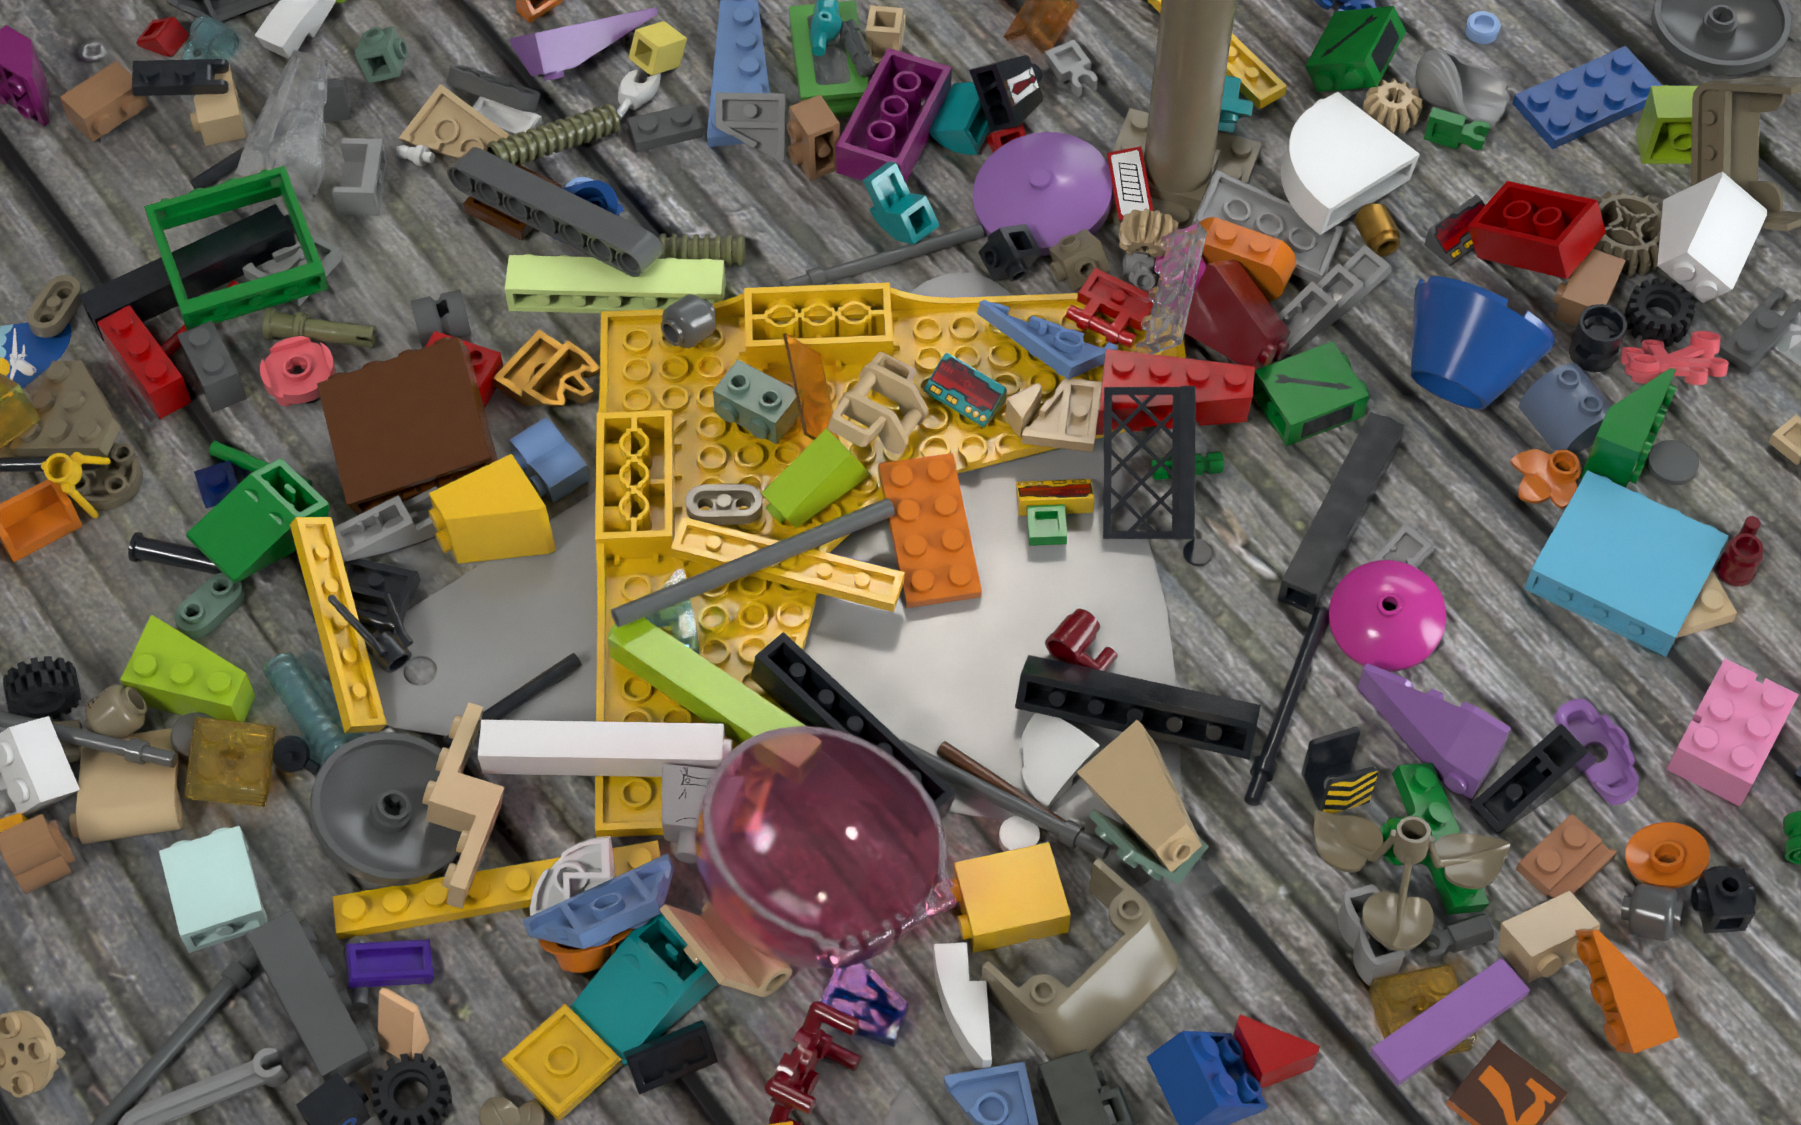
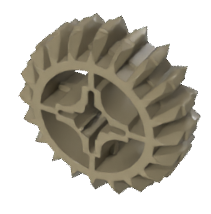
M1620 189L1616 195L1607 191L1602 197L1595 196L1594 199L1598 200L1603 223H1607L1608 226L1605 227L1606 234L1593 249L1626 260L1622 272H1625L1629 278L1635 272L1644 276L1649 269L1656 271L1658 268L1662 219L1661 203L1652 204L1649 195L1645 198L1638 197L1636 190L1631 195H1626ZM1649 238L1650 242L1645 244L1643 240Z

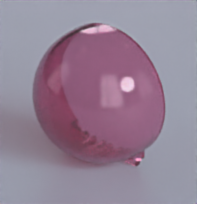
M807 726L785 727L758 734L742 742L715 769L704 792L695 826V858L700 881L712 907L728 929L747 946L762 955L784 964L812 969L841 968L859 964L889 950L913 931L916 926L926 922L928 918H934L956 906L955 896L951 892L954 883L946 874L948 853L944 827L932 799L911 772L891 755L875 745L850 734L832 729Z

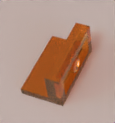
M1026 0L1003 37L1009 41L1026 35L1043 54L1045 51L1053 48L1079 5L1074 0Z

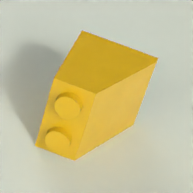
M512 454L429 493L433 508L428 510V513L438 531L435 533L436 539L444 553L451 551L458 564L543 555L556 551L546 506Z

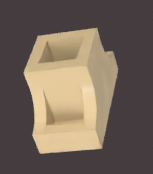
M870 5L866 25V44L870 51L869 55L872 56L875 62V70L887 48L901 52L906 25L904 8Z

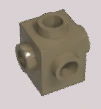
M1086 229L1063 237L1058 244L1049 248L1053 262L1050 263L1053 275L1058 282L1064 281L1073 290L1083 286L1094 268L1105 273L1111 270L1100 240Z

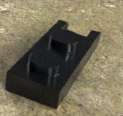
M225 59L133 61V95L225 94L229 90V84L223 79L215 80V74L228 72L229 62Z

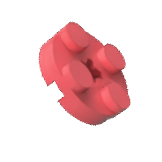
M304 336L290 337L277 342L269 349L271 354L266 358L265 362L262 359L260 364V375L266 391L276 398L277 403L282 406H291L320 397L317 383L328 380L329 376L336 373L335 363L329 348L321 343V346L313 343L309 337ZM301 366L302 369H306L300 374H291L294 372L293 367Z

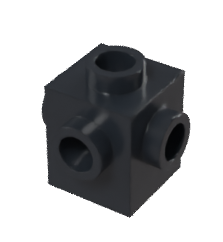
M1026 224L1002 227L992 232L988 236L986 244L978 252L994 282L1007 279L1013 282L1023 278L1028 274V268L1042 254Z
M1711 867L1702 872L1696 885L1691 889L1692 907L1694 911H1699L1704 933L1745 931L1756 914L1754 909L1756 904L1755 888L1752 883H1748L1744 868Z

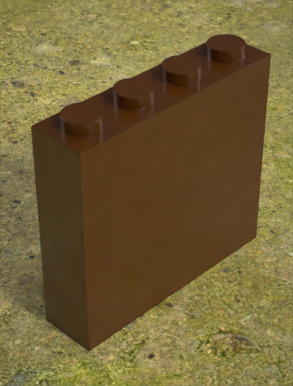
M459 337L441 338L435 341L432 346L419 350L408 349L401 352L398 357L386 361H372L365 364L362 369L350 373H335L329 376L328 380L317 383L346 504L357 515L398 495L402 502L435 486L441 488L498 460L470 353Z

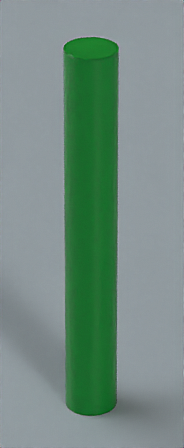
M214 441L209 448L210 455L251 472L270 464L217 441ZM302 477L312 487V480Z

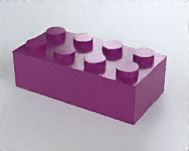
M887 48L836 144V173L863 181V179L887 162H895L906 183L931 135L929 130L951 89L952 67Z

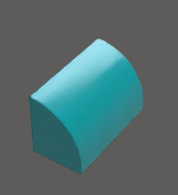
M973 82L953 83L929 130L931 136L939 144L953 152L965 155H978L990 130Z

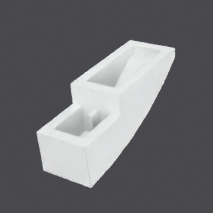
M280 0L267 16L255 37L265 49L292 60L306 36L315 37L336 0Z
M967 942L933 944L936 987L953 1035L977 1070L990 1068L992 1056L986 981H969Z

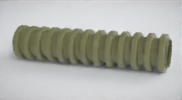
M604 104L602 108L598 106L593 108V110L584 111L583 114L581 112L577 113L574 117L568 116L564 120H556L555 123L549 122L545 126H537L536 129L531 128L526 132H519L517 135H509L507 139L503 137L498 139L497 142H488L487 152L519 166L524 164L525 161L531 162L534 158L540 159L544 155L549 156L553 152L558 153L563 149L567 150L572 148V146H579L582 142L588 143L591 139L597 140L601 136L606 137L610 133H618L620 130V118L616 109L611 104Z
M661 234L660 237H657L663 247V253L657 259L701 260L707 258L724 260L727 267H732L733 263H737L738 267H743L746 261V240L743 235H738V238H733L732 235H727V238H722L721 235L711 238L710 234H705L704 238H700L699 234H694L693 238H688V234H683L682 238H677V234H672L671 238H667L666 234Z

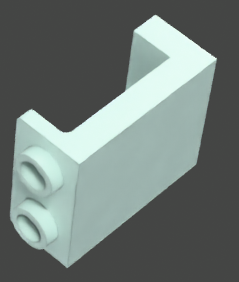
M240 826L220 828L208 836L192 841H178L171 845L170 848L159 851L179 934L189 953L244 936L246 933L268 922L250 862L248 844Z

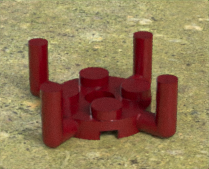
M815 1001L810 1005L803 1026L792 1039V1041L799 1043V1045L790 1054L784 1053L775 1075L765 1084V1091L773 1097L770 1101L774 1103L769 1124L793 1121V1125H803L788 1116L790 1110L798 1109L808 1115L813 1110L817 1099L811 1096V1093L820 1075L814 1071L819 1059L822 1060L825 1057L852 1071L857 1069L862 1056L832 1042L833 1037L825 1033L820 1027L822 1022L846 1034L854 1036L859 1027L860 1020L820 1001Z

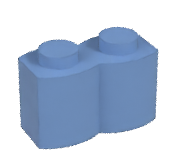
M546 417L508 440L511 453L508 455L512 454L521 469L530 477L528 480L540 497L545 495L549 501L554 503L590 481L588 468L582 457Z

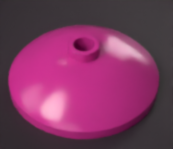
M1378 560L1353 569L1339 582L1330 601L1329 625L1337 645L1351 660L1362 666L1369 663L1386 671L1395 672L1420 664L1435 651L1443 637L1446 626V606L1440 590L1424 572L1407 563L1394 560ZM1392 602L1395 604L1396 609L1387 611L1383 608L1382 604Z

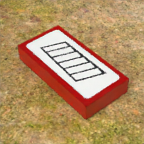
M1138 146L1107 153L1119 223L1123 221L1124 215L1131 213L1132 210L1144 211L1147 208L1153 211L1142 147Z

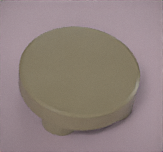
M113 443L106 457L111 460L110 464L100 465L96 470L82 471L81 480L75 485V489L96 511L117 508L131 500L140 489L143 480L142 467L132 447L128 444Z

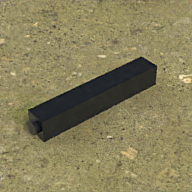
M274 204L171 252L187 298L198 297L244 275L243 268L247 264L253 263L257 267L274 259L273 252L284 247L294 246L296 244L294 237L296 233L289 215L284 216L278 206ZM161 257L79 295L86 314L102 341L104 339L97 322L129 305L142 322L148 321L178 306Z
M1370 411L1282 578L1277 600L1313 615L1314 609L1317 608L1400 446L1405 425L1396 422L1390 417L1381 416Z

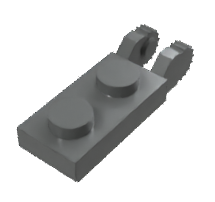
M1776 287L1763 304L1760 303L1722 345L1718 355L1747 374H1750L1788 331L1791 322L1801 310V300L1795 299L1788 306L1783 316L1777 314L1773 309L1783 299L1785 290Z

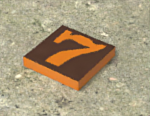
M1497 1040L1451 1095L1446 1105L1471 1125H1544L1565 1100L1568 1092L1500 1040Z

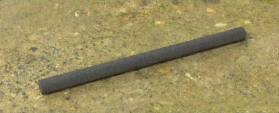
M885 498L611 609L612 618L617 627L632 623L890 518L895 514L893 504L888 498Z

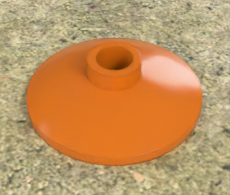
M1660 822L1640 829L1630 838L1626 846L1625 858L1630 872L1642 883L1680 888L1695 882L1700 878L1702 872L1707 870L1710 862V850L1705 838L1695 829L1680 823Z

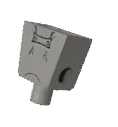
M663 763L662 827L665 840L678 842L675 857L679 861L697 863L700 861L702 845L719 847L723 844L741 796L740 772Z

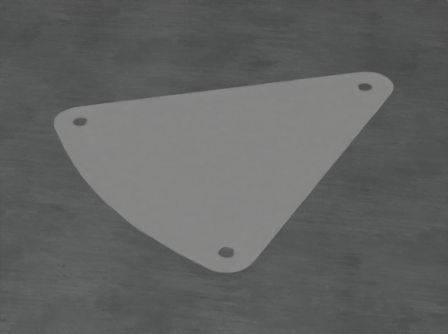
M947 273L928 280L908 292L923 296L947 298L1011 296L1008 290L992 279L972 273ZM1104 437L1095 439L1093 452L1058 448L958 474L982 589L980 598L905 608L901 589L895 611L891 612L818 593L804 651L901 741L905 740L944 761L946 760L936 753L941 743L946 741L1031 797L1022 780L1021 769L1024 766L1022 753L1019 752L1023 732L1035 713L1015 708L1020 675L1028 655L1058 661L1047 650L1045 640L1055 631L1067 615L1072 614L1076 609H1084L1098 620L1100 629L1096 633V639L1085 653L1095 660L1105 647L1112 648L1117 653V658L1106 672L1177 687L1167 604L1149 539H1103ZM1112 456V470H1113L1119 463H1118V461ZM1120 469L1112 477L1111 487L1123 498L1131 489L1122 469ZM1091 479L1095 498L1093 513L1066 514L1067 544L1029 546L1027 516H1018L1016 482ZM596 491L549 520L556 551L543 555L485 561L407 610L403 625L407 634L414 641L408 647L412 653L409 661L417 657H426L435 662L437 673L429 683L424 685L409 683L404 677L406 664L397 671L387 673L368 653L387 726L447 736L455 716H463L468 702L482 706L484 712L572 653L577 655L582 666L500 720L596 722ZM1111 493L1112 509L1119 500ZM1132 494L1126 502L1142 517ZM1122 504L1111 515V531H1128L1138 519ZM888 518L851 533L830 552V554L898 570ZM1141 523L1134 531H1146ZM377 629L372 635L376 638L384 633V630ZM1063 719L1100 745L1099 752L1122 733L1121 731ZM480 733L477 735L475 741H479ZM1153 739L1179 793L1181 789L1180 744ZM823 745L822 756L798 784L775 768L770 782L771 786L883 802ZM1078 774L1073 778L1072 786L1049 808V810L1064 820H1071L1085 827L1084 832L1097 835L1094 830L1098 825L1089 817L1093 809L1121 823L1092 794ZM941 777L957 792L949 813L1002 821L1017 816Z

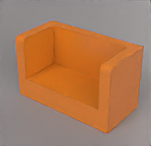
M48 479L0 504V541L13 562L83 526L68 495L62 491L61 486Z

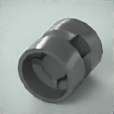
M460 289L441 293L438 300H434L430 296L410 300L421 346H426L434 331L455 338L471 335Z

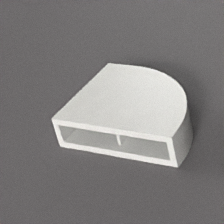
M1336 92L1325 99H1319L1295 123L1282 159V186L1286 197L1296 213L1314 231L1321 235L1357 213L1366 204L1375 202L1409 181L1420 154L1342 94Z

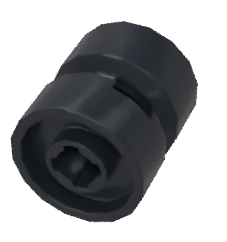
M1604 304L1591 305L1585 308L1580 314L1576 331L1570 343L1569 355L1571 360L1583 370L1589 372H1603L1609 369L1616 360L1626 333L1627 322L1623 314L1616 308Z

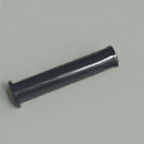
M135 532L131 538L128 549V557L131 562H137L140 559L214 575L223 573L196 547L147 538L141 532Z

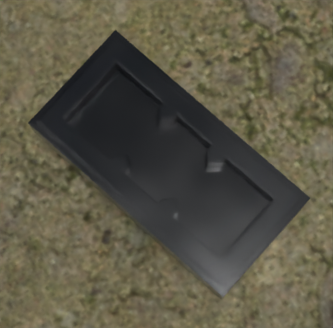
M703 1020L623 1052L639 1095L718 1062Z

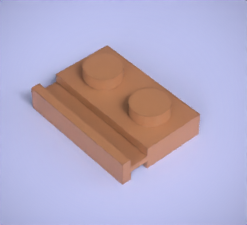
M1571 813L1518 863L1516 871L1546 897L1549 895L1553 899L1568 891H1571L1575 896L1614 859L1617 852L1613 848L1609 850L1603 845V840Z

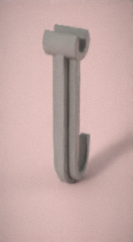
M264 1048L257 1052L252 1061L132 1108L125 1113L118 1122V1125H164L262 1085L270 1087L280 1086L286 1082L289 1076L281 1065L268 1070L272 1065L282 1063L283 1059L276 1049Z

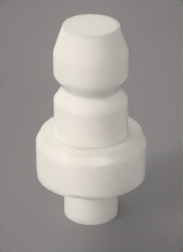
M401 145L396 148V156L405 160L409 159L418 166L424 167L428 162L433 163L435 159V154L430 152L428 146L417 145L416 147Z

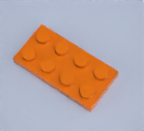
M953 453L879 463L878 472L884 499L888 498L892 502L895 510L894 516L888 518L898 571L905 572L902 586L905 608L980 598L982 589Z

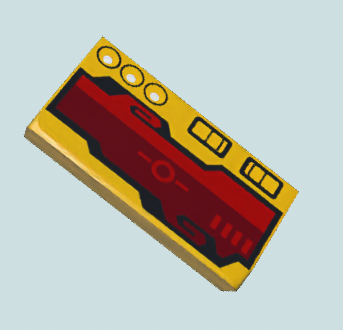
M1091 479L1016 482L1018 516H1026L1027 506L1065 504L1066 514L1093 513L1095 498Z

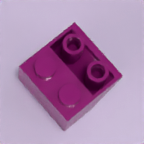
M5 25L0 29V103L2 105L8 104L17 109L25 119H33L46 126L50 122L49 85L32 41Z

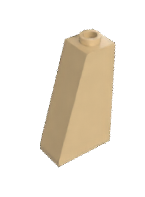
M1138 720L1077 771V774L1092 794L1171 873L1202 846L1157 745Z

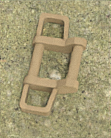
M878 352L874 359L861 370L860 379L853 389L845 392L839 400L838 407L832 414L827 426L828 430L860 447L867 446L878 435L886 450L894 454L903 452L908 444V437L915 426L923 423L928 415V408L916 385L912 382L916 370L884 352ZM870 389L899 403L898 406L904 416L901 422L895 412L865 397ZM844 414L869 428L863 429L843 419L842 416Z

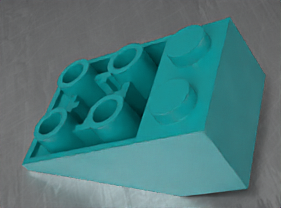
M662 912L652 917L646 925L636 928L625 938L569 1007L622 1059V1064L625 1067L627 1062L623 1052L661 1036L719 984L701 961L696 965L685 953L684 948L687 946V943Z

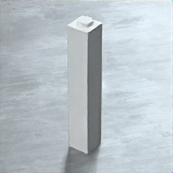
M481 720L478 759L483 774L662 777L663 763L724 771L725 763H732L733 740L725 738L724 724Z

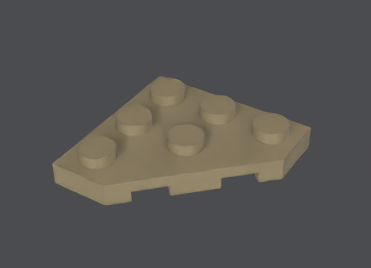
M82 360L52 361L9 448L16 457L51 456L55 453H64L71 456L74 452H79L83 455L108 456L121 426L109 409V404L100 388L96 385L90 369Z

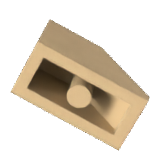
M230 65L228 72L215 74V80L223 79L228 82L229 90L227 93L195 95L193 98L196 112L190 113L194 133L202 134L205 146L247 138L237 88Z

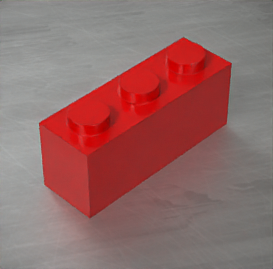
M130 305L97 322L108 350L159 420L192 402L183 376Z

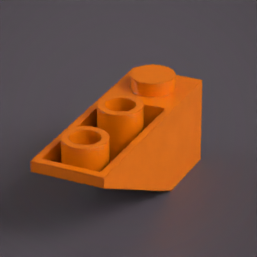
M1598 929L1575 930L1579 941L1576 944L1577 953L1582 963L1588 967L1592 979L1590 984L1591 994L1597 1005L1602 1008L1606 1020L1604 1024L1605 1035L1616 1051L1635 1054L1678 1038L1679 1035L1665 995Z

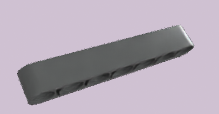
M471 148L447 170L449 180L459 191L629 276L638 277L663 253L661 242L650 231L481 148Z

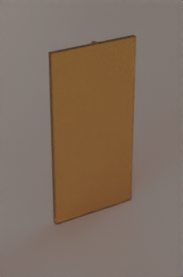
M785 333L783 338L803 433L805 436L815 440L827 428L833 414L821 354ZM831 432L839 440L838 435Z

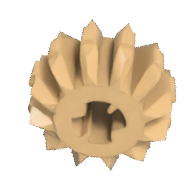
M1394 77L1390 83L1381 79L1377 87H1372L1367 91L1362 110L1390 132L1398 131L1405 135L1409 128H1415V125L1418 123L1423 104L1422 99L1419 98L1418 89L1410 88L1408 81L1402 84L1397 83Z
M1147 208L1144 211L1132 210L1131 213L1124 215L1123 221L1120 223L1119 247L1125 250L1127 254H1132L1133 251L1146 252L1148 256H1152L1154 259L1159 255L1165 257L1172 256L1178 244L1179 223L1172 219L1171 215L1161 214L1159 210L1150 211Z

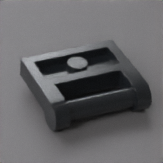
M363 559L345 560L344 567L353 599L387 607L384 594L390 593L402 623H404L405 614L421 581L419 573ZM356 608L359 622L362 625L383 629L384 632L389 631L392 635H398L389 611L386 615Z

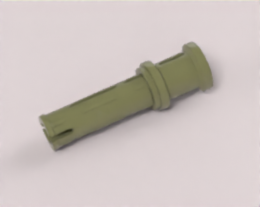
M270 307L267 308L264 314L262 326L265 340H272L273 337L286 339L304 336L315 341L373 349L377 336H372L377 333V328L374 325L367 326L313 319L305 312L299 311L297 314L277 312L275 308Z

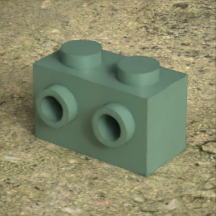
M740 360L734 363L713 389L714 410L723 420L730 423L735 422L748 429L755 437L767 439L775 444L779 443L801 414L800 391Z

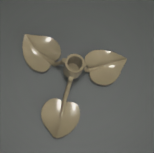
M1317 810L1313 827L1314 842L1321 858L1329 866L1343 872H1358L1365 866L1367 860L1377 862L1394 844V854L1404 864L1400 893L1397 895L1392 892L1383 891L1369 897L1363 906L1362 920L1367 931L1377 941L1387 948L1398 951L1412 949L1421 944L1429 936L1433 927L1434 913L1430 903L1420 897H1407L1412 865L1421 862L1426 857L1427 850L1434 867L1444 868L1445 877L1449 882L1466 889H1480L1490 885L1498 877L1509 853L1511 843L1490 836L1467 833L1445 835L1434 843V837L1430 836L1431 828L1429 824L1422 818L1415 816L1401 819L1397 824V829L1390 831V836L1384 843L1381 830L1371 821L1357 816L1330 814Z

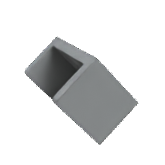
M342 138L340 146L344 158L341 185L340 187H333L332 190L337 215H379L388 164L383 139Z

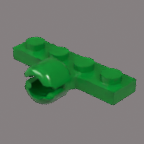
M1433 763L1398 765L1392 772V776L1408 816L1388 818L1387 822L1380 828L1383 843L1389 838L1390 831L1397 829L1399 821L1409 816L1422 818L1429 824L1431 828L1430 836L1434 837V843L1445 835L1461 833ZM1393 844L1383 855V858L1392 865H1404L1395 856ZM1427 850L1426 857L1418 864L1427 866L1431 872L1447 915L1482 912L1489 905L1484 889H1466L1449 882L1445 877L1444 868L1434 867Z

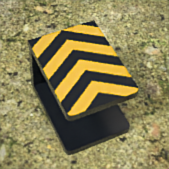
M1358 727L1315 738L1309 742L1301 774L1317 809L1320 811L1334 814L1370 802L1379 771L1376 766L1356 771L1352 759L1360 736ZM1327 779H1329V780L1327 781L1326 788H1324V782H1325Z

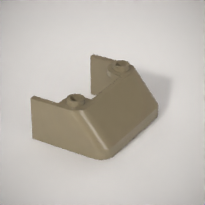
M1759 76L1713 80L1700 84L1693 93L1691 186L1723 171L1767 209V216L1761 229L1789 231L1801 226V212L1783 211V194L1780 188L1772 182L1758 181L1760 112L1775 111L1784 104L1786 94L1792 95L1801 92V77Z
M1099 858L1092 865L1089 892L1109 909L1110 923L1123 936L1068 988L1056 978L1046 974L1032 976L1018 988L991 962L987 961L982 965L981 981H986L988 1000L1053 1060L1086 1049L1091 1058L1173 979L1177 970V954L1147 900Z

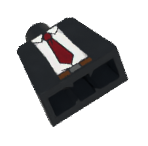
M1027 55L969 70L991 132L1019 126L1043 101V95L1039 86L1043 76L1042 71L1038 65L1031 63L1030 57Z

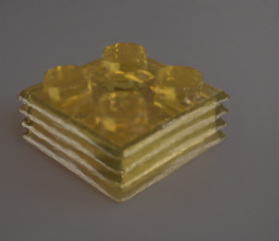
M196 717L191 738L185 798L259 807L266 806L270 787L275 726ZM226 759H234L235 765H228Z
M1451 964L1373 979L1369 996L1384 1039L1420 1015V1013L1415 1014L1416 1009L1426 1011L1459 988ZM1476 1033L1442 1056L1471 1050L1477 1039Z

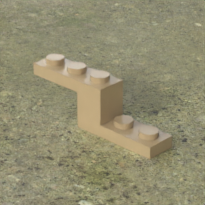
M469 702L463 716L456 715L449 732V738L453 739L450 749L442 748L436 764V771H440L436 782L431 780L428 782L422 804L428 805L426 821L462 832L456 848V852L461 853L457 864H449L443 881V887L449 888L447 904L461 909L464 906L501 809L504 793L503 786L462 774L480 730L483 714L482 706Z

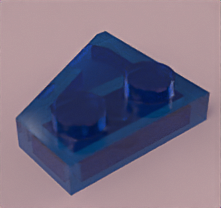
M843 945L820 1002L860 1020L856 1035L895 1047L909 1011V1004L896 991L887 988L884 980L873 969L868 971L855 958V952L850 947Z

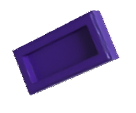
M430 939L351 943L345 946L348 988L429 984L433 982L434 973Z

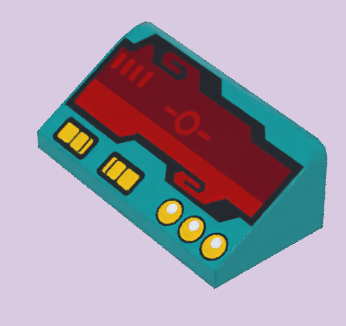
M946 353L925 385L924 392L985 428L1006 403L1007 389L951 354Z

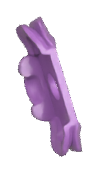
M1574 699L1561 705L1553 716L1556 725L1558 726L1562 723L1584 747L1591 744L1600 745L1607 753V758L1603 762L1594 763L1584 771L1593 788L1611 805H1619L1629 801L1638 792L1639 777L1633 768L1635 758L1630 750V741L1627 734L1622 728L1612 723L1607 714L1600 716L1594 706L1585 699Z

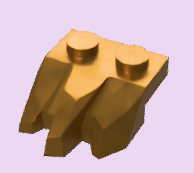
M538 329L493 377V385L525 406L559 407L564 405L565 398L584 404L592 398L593 390L583 378L593 377L599 372L600 367L585 351L567 340L562 345Z

